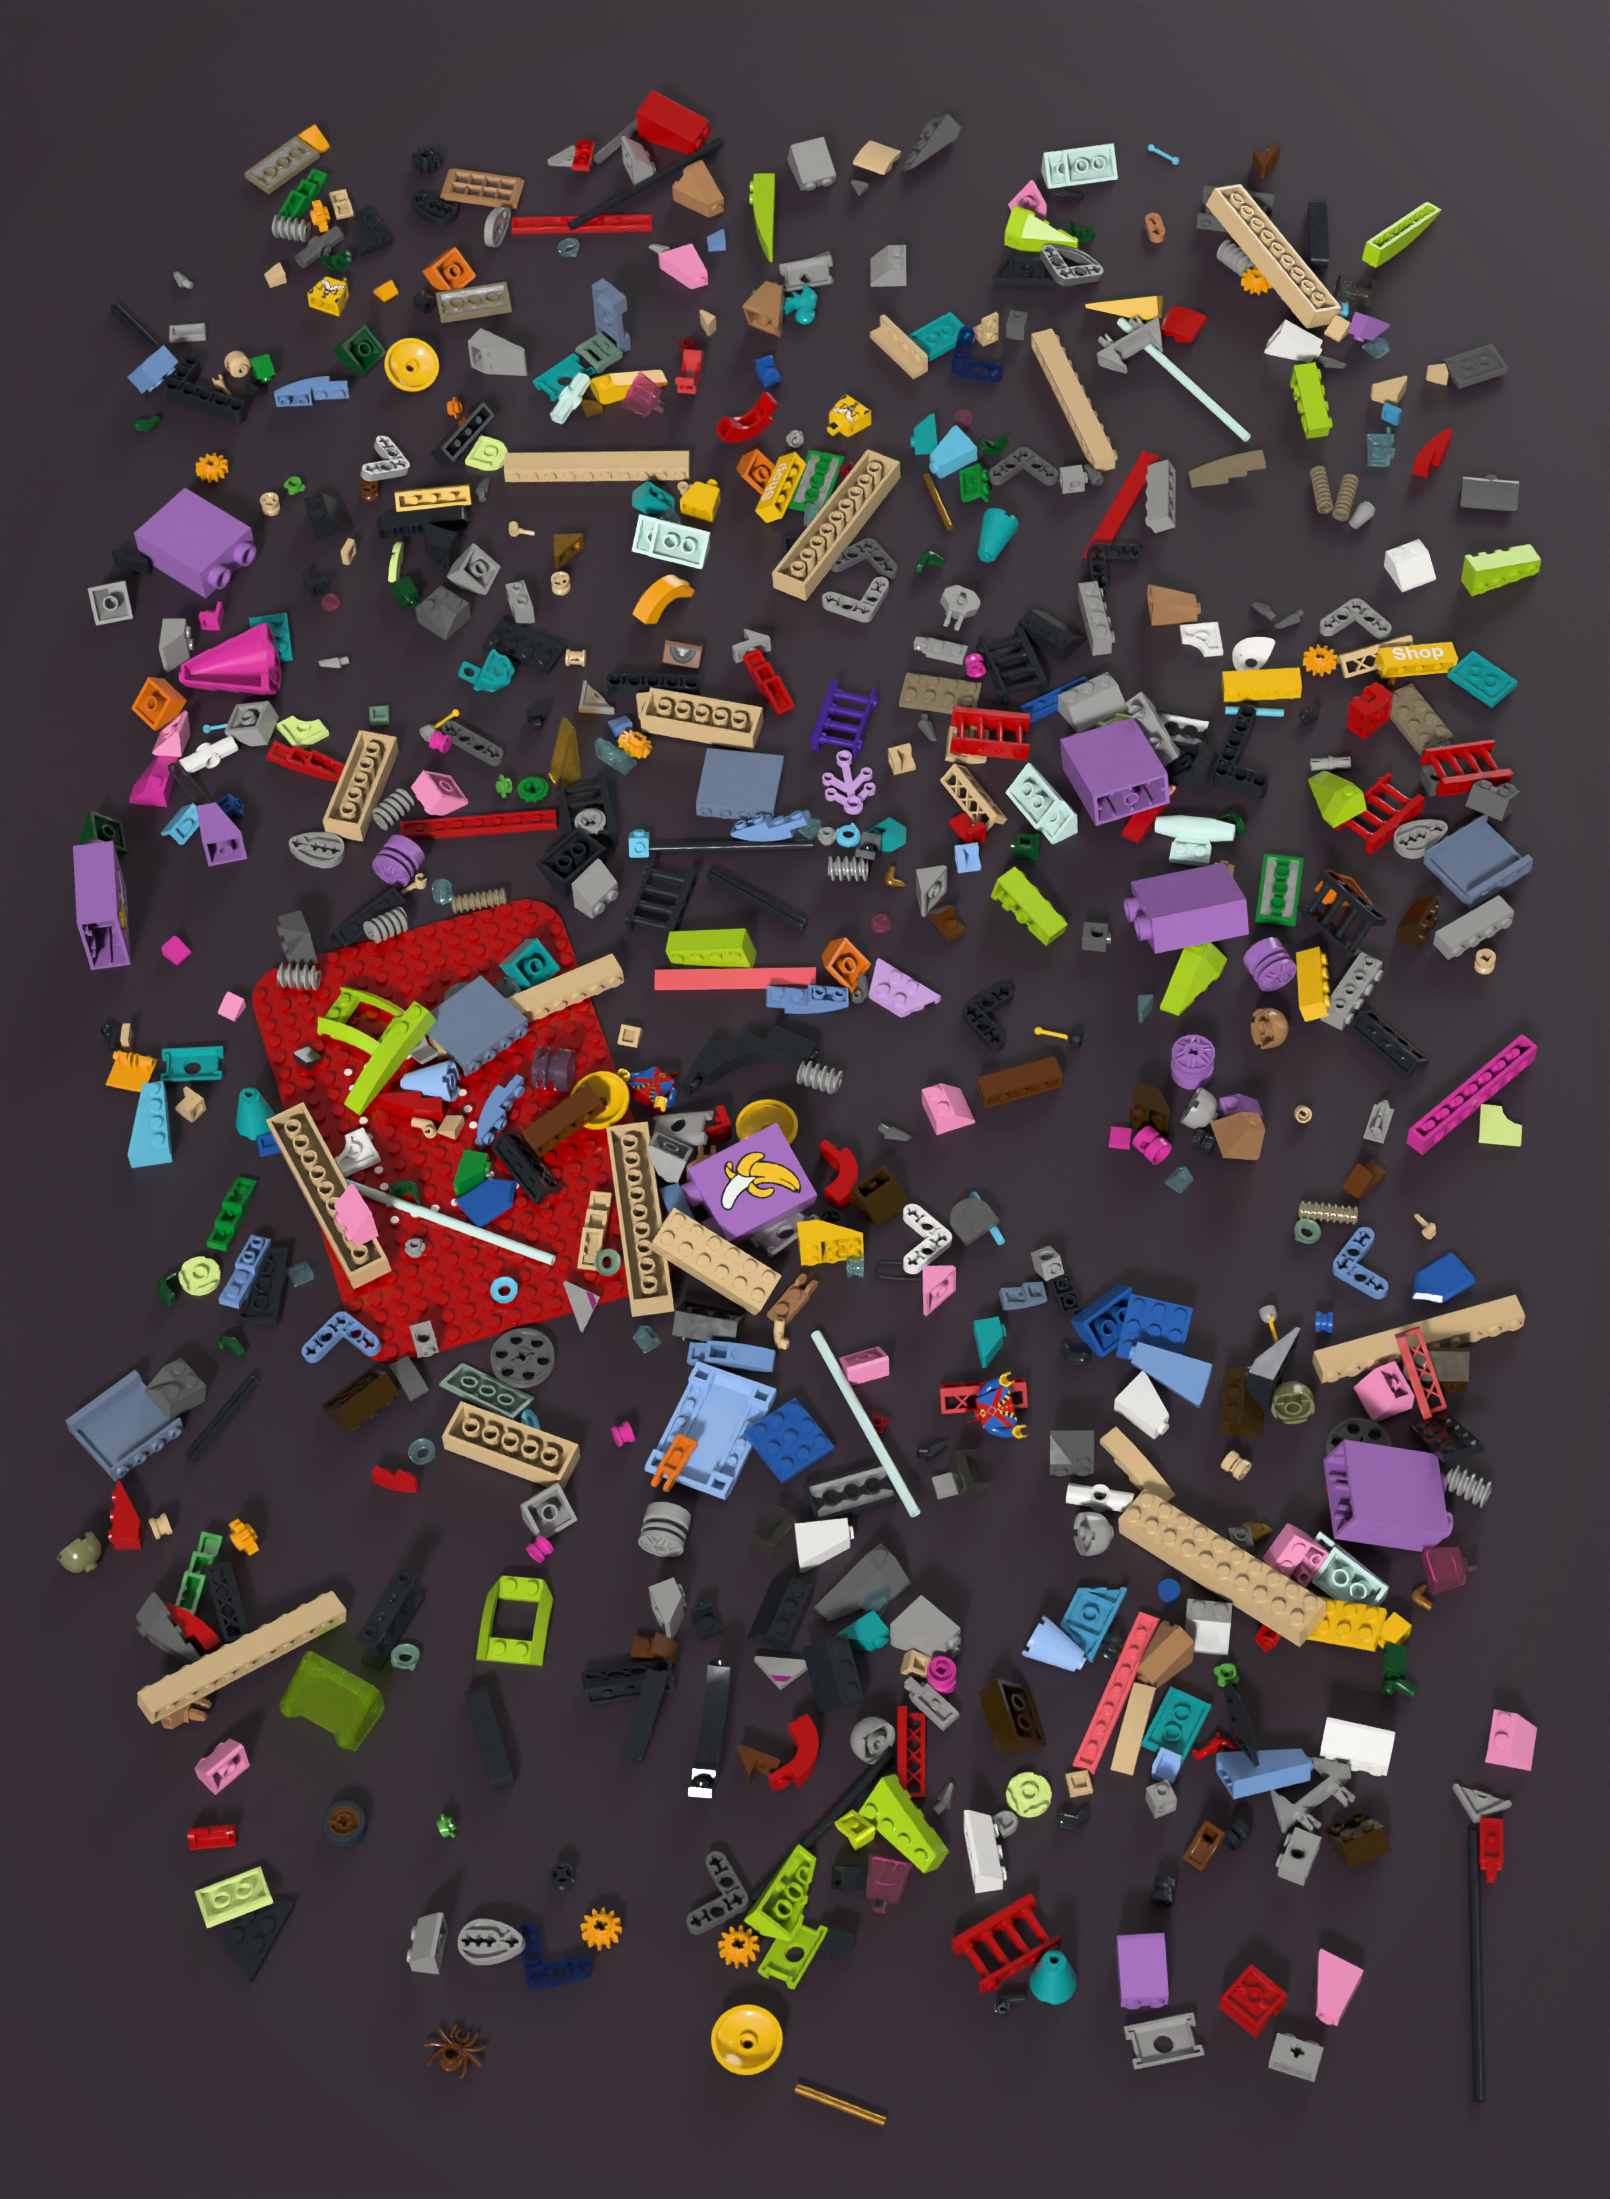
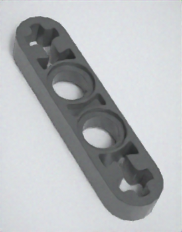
M446 721L442 724V734L451 735L452 743L489 765L499 766L504 762V753L500 747L454 721ZM464 736H467V737L470 738V739H469L468 741H466V742H463V741L460 740V739H461L462 737H464ZM478 745L485 746L483 750L475 749Z

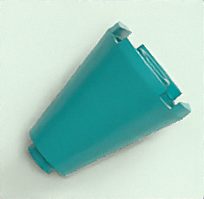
M989 508L983 514L977 554L986 563L995 561L1019 527V521L1012 514L1010 517L1005 515L1006 511L1002 509Z
M252 1087L243 1089L239 1094L235 1122L239 1134L249 1137V1140H256V1136L271 1133L266 1120L275 1116V1112L257 1089Z
M1050 1950L1045 1953L1031 1972L1030 1987L1032 1993L1042 2002L1045 2001L1052 2005L1064 2003L1072 1997L1076 1989V1974L1064 1954L1058 1950Z

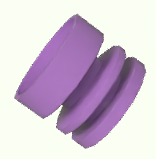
M397 834L391 835L383 850L379 852L372 862V867L375 873L385 882L396 887H405L413 877L414 872L418 870L425 860V856L421 848L409 838Z
M1271 937L1257 942L1243 957V963L1253 975L1254 980L1262 991H1274L1283 987L1297 972V966L1291 957L1286 954L1287 951L1278 938Z
M1186 1035L1178 1039L1172 1048V1079L1177 1085L1188 1090L1205 1087L1213 1077L1215 1048L1208 1039L1199 1035Z

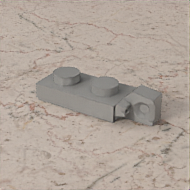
M916 637L914 641V650L922 651V653L926 654V657L963 665L968 652V646L935 638Z
M911 1676L904 1682V1688L910 1693L908 1697L911 1702L925 1713L942 1731L959 1717V1712L928 1683L924 1684L922 1682L919 1685Z

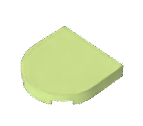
M481 435L465 459V464L485 471L497 470L504 466L505 453H508V450L503 442Z

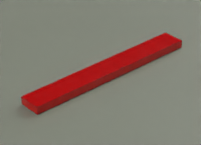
M599 215L574 230H570L568 222L579 216L512 217L511 232L512 234L652 231L653 215Z
M1142 451L1086 548L1084 558L1087 559L1086 553L1090 545L1095 543H1113L1147 484L1146 474H1148V465L1158 463L1160 456ZM1093 551L1096 556L1095 560H1097L1098 554L1096 551Z
M556 809L400 821V835L410 840L557 829Z

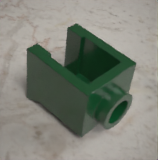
M409 576L392 582L393 595L401 607L403 606L405 609L420 604L418 591Z
M1016 833V840L1012 839L1011 851H1015L1014 859L1038 861L1040 833L1035 835Z
M1384 1644L1382 1674H1385L1387 1679H1405L1407 1646Z

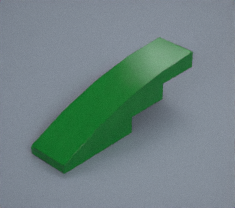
M312 168L307 179H302L296 191L292 190L278 213L279 221L282 216H285L286 222L288 217L292 218V223L295 218L299 219L321 192L329 179L328 174Z
M237 1177L222 1202V1210L214 1221L215 1228L207 1239V1247L227 1252L249 1208L258 1184L257 1181Z
M202 1531L197 1550L193 1551L188 1571L184 1573L175 1605L195 1616L208 1589L204 1566L217 1563L225 1539L223 1536Z

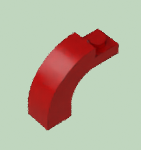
M684 349L680 377L675 379V385H678L677 393L696 394L698 392L703 370L704 351Z
M764 391L755 406L748 413L740 417L724 416L715 431L724 442L740 443L751 439L773 421L771 414L778 406V403L769 392Z
M825 1139L819 1144L820 1156L839 1173L836 1180L825 1188V1200L830 1205L844 1210L851 1203L850 1188L858 1183L857 1162L847 1147L840 1151L835 1144H830Z
M808 1714L788 1724L789 1736L797 1746L798 1751L790 1763L768 1775V1785L773 1792L786 1788L790 1785L791 1781L794 1782L797 1788L800 1787L811 1777L819 1759L818 1733Z

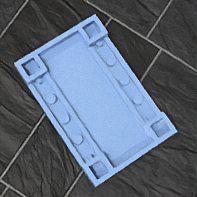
M697 1361L688 1378L689 1384L656 1450L653 1449L645 1465V1471L652 1474L657 1472L658 1465L677 1434L680 1433L697 1441L698 1447L675 1482L725 1500L731 1494L753 1448L743 1433L746 1429L769 1415L777 1392L775 1388ZM664 1474L663 1478L668 1479L669 1476Z

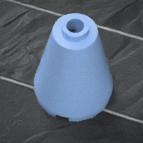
M446 1061L405 1073L404 1077L401 1078V1089L405 1092L421 1091L422 1097L426 1098L442 1097L443 1101H456L460 1091V1087H456V1080H460L459 1071L455 1062Z
M1043 1615L1041 1620L1044 1621V1624L1039 1623L1026 1645L1029 1648L1028 1652L1023 1650L1021 1655L1074 1672L1076 1668L1080 1670L1087 1659L1083 1657L1085 1652L1049 1618Z

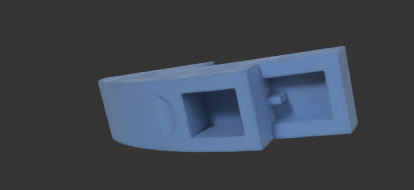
M330 376L300 380L274 391L277 407L313 405V400L349 399L350 395L348 381H330Z
M797 810L789 816H778L772 820L770 814L764 816L759 814L751 820L736 822L730 834L732 837L749 841L783 840L793 837L798 827L807 825L811 815L809 810L802 812Z
M808 985L807 989L777 986L766 987V1007L784 1008V1013H822L843 1009L849 1005L848 988Z
M518 1074L505 1088L497 1085L487 1099L477 1128L479 1149L483 1150L487 1145H490L495 1135L505 1128L507 1124L506 1112L512 1108L516 1099L524 1094V1079Z
M251 1234L235 1262V1271L219 1297V1304L239 1309L244 1299L249 1298L252 1291L251 1286L259 1276V1268L268 1248H270L271 1239Z
M707 1341V1343L690 1342L687 1363L688 1365L695 1366L696 1362L699 1361L713 1367H730L732 1370L773 1372L776 1351L752 1345L722 1341Z

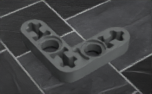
M1026 447L1017 449L989 471V481L993 485L1003 484L1023 468L1045 485H1054L1058 481L1057 469ZM1013 464L1015 467L1007 468L1006 465ZM1034 464L1041 465V467L1037 469L1033 468L1032 466Z
M872 538L863 539L844 549L838 556L837 563L832 564L831 568L834 572H840L867 559L878 573L887 580L894 579L898 575L897 564ZM851 553H855L858 556L855 558H851L848 555ZM876 557L884 558L882 561L874 560Z
M719 1851L708 1854L706 1857V1868L722 1896L692 1911L687 1916V1928L692 1934L699 1935L744 1912L749 1904L746 1891L725 1855ZM712 1860L720 1861L722 1872L719 1873L716 1865L712 1864ZM725 1877H730L734 1882L730 1887H724L721 1885V1880ZM735 1897H738L739 1900L742 1899L741 1905H738L737 1902L734 1903ZM725 1902H728V1906L730 1905V1911H728ZM714 1907L724 1909V1913L720 1917L713 1916L711 1911ZM707 1912L710 1922L707 1921V1918H705L704 1913ZM693 1920L701 1921V1926L693 1925Z

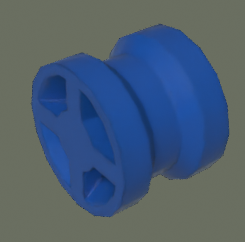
M1315 1311L1314 1332L1323 1330L1327 1333H1332L1333 1312L1321 1313V1311Z

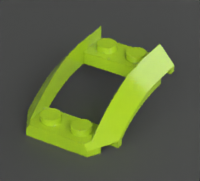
M339 987L342 991L340 996L324 1018L318 1017L317 1033L319 1035H330L331 1038L356 1046L372 1056L389 1031L406 1011L372 993L349 987ZM360 1002L371 1004L395 1016L378 1041L353 1027L345 1025Z
M501 1576L487 1594L476 1660L543 1666L549 1619L554 1603L545 1580L513 1576ZM498 1599L539 1603L532 1641L491 1637Z

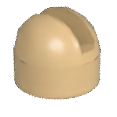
M1300 1105L1294 1110V1116L1300 1123H1306L1311 1119L1312 1112L1307 1106ZM1300 1111H1303V1112L1306 1113V1115L1303 1116V1115L1300 1114L1299 1112H1300Z

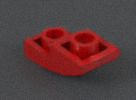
M577 141L572 170L590 171L595 149L594 141Z
M375 1466L371 1471L374 1483L385 1488L408 1493H416L419 1490L417 1478L411 1472L407 1471L405 1473L398 1469L394 1475L389 1469H382L378 1466Z

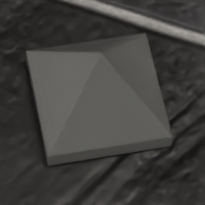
M851 180V184L858 196L872 188L871 184L867 182Z

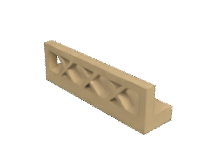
M885 314L880 316V327L870 332V338L913 379L928 371V355Z
M1400 636L1337 655V663L1341 664L1344 678L1376 670L1375 661L1370 667L1363 664L1366 656L1370 655L1376 659L1374 654L1378 652L1379 648L1400 647L1406 644L1408 646L1414 645L1412 636ZM1354 661L1358 664L1354 672L1348 673L1346 662Z
M954 763L940 779L941 783L974 824L981 822V814H986L990 818L985 823L986 832L995 822L1003 825L1007 820L1006 816L965 766ZM953 774L956 776V785H950L948 782ZM960 788L967 790L966 798L960 797ZM971 801L977 802V811L972 812L970 810Z

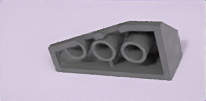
M948 113L931 118L919 134L921 139L914 144L915 150L909 154L902 169L904 171L913 169L944 146L955 141L962 127Z
M879 1544L865 1555L815 1606V1609L829 1623L854 1614L857 1610L873 1607L876 1603L883 1600L894 1599L908 1588L911 1583L897 1559L882 1544Z
M153 1592L136 1615L139 1624L136 1626L138 1632L142 1637L147 1636L151 1643L185 1665L197 1662L200 1656L190 1642L186 1643V1637L179 1625L174 1627L175 1623L170 1616V1612L157 1594Z

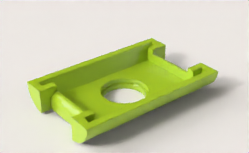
M801 1924L791 1941L776 1938L759 1966L758 1973L766 1979H769L770 1975L786 1982L788 1988L795 1989L822 1944L828 1928L820 1925L817 1930ZM793 1947L802 1948L804 1950L803 1958L798 1962H790L786 1957L789 1949Z

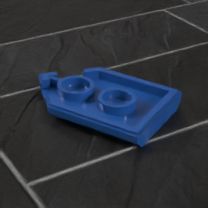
M487 1178L455 1199L454 1202L476 1227L482 1228L513 1207L517 1181Z
M1448 1252L1415 1273L1412 1299L1431 1300L1433 1303L1443 1304L1475 1284L1476 1281L1460 1260L1452 1252Z

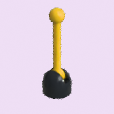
M1041 1027L1034 1029L1037 1035L1046 1034L1067 1039L1068 1043L1073 1047L1080 1048L1083 1042V1032L1073 1031L1065 1035L1042 1030Z

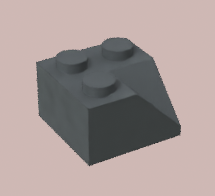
M442 585L416 607L418 623L445 641L471 619L469 603Z
M1479 780L1473 784L1465 806L1502 821L1513 813L1521 791L1517 790L1512 784L1505 783L1494 787L1489 781Z
M301 910L279 916V925L276 928L279 937L283 936L284 940L280 941L288 964L292 963L294 969L297 963L300 964V969L305 964L308 966L317 964L311 935Z
M179 1358L159 1371L145 1389V1393L170 1421L205 1402L206 1385L186 1362Z
M1050 1430V1475H1093L1095 1455L1094 1430Z

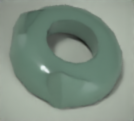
M1302 1218L1294 1227L1295 1240L1305 1244L1315 1243L1321 1236L1319 1225L1311 1219ZM1304 1228L1309 1229L1312 1236H1304L1301 1230Z
M612 1249L597 1251L595 1258L597 1271L604 1276L615 1274L620 1268L621 1256ZM605 1256H609L611 1259V1265L608 1268H604L602 1265V1260Z
M411 1644L398 1645L391 1652V1663L395 1668L410 1669L412 1671L420 1658L418 1648ZM405 1654L412 1657L407 1662H403L399 1658Z

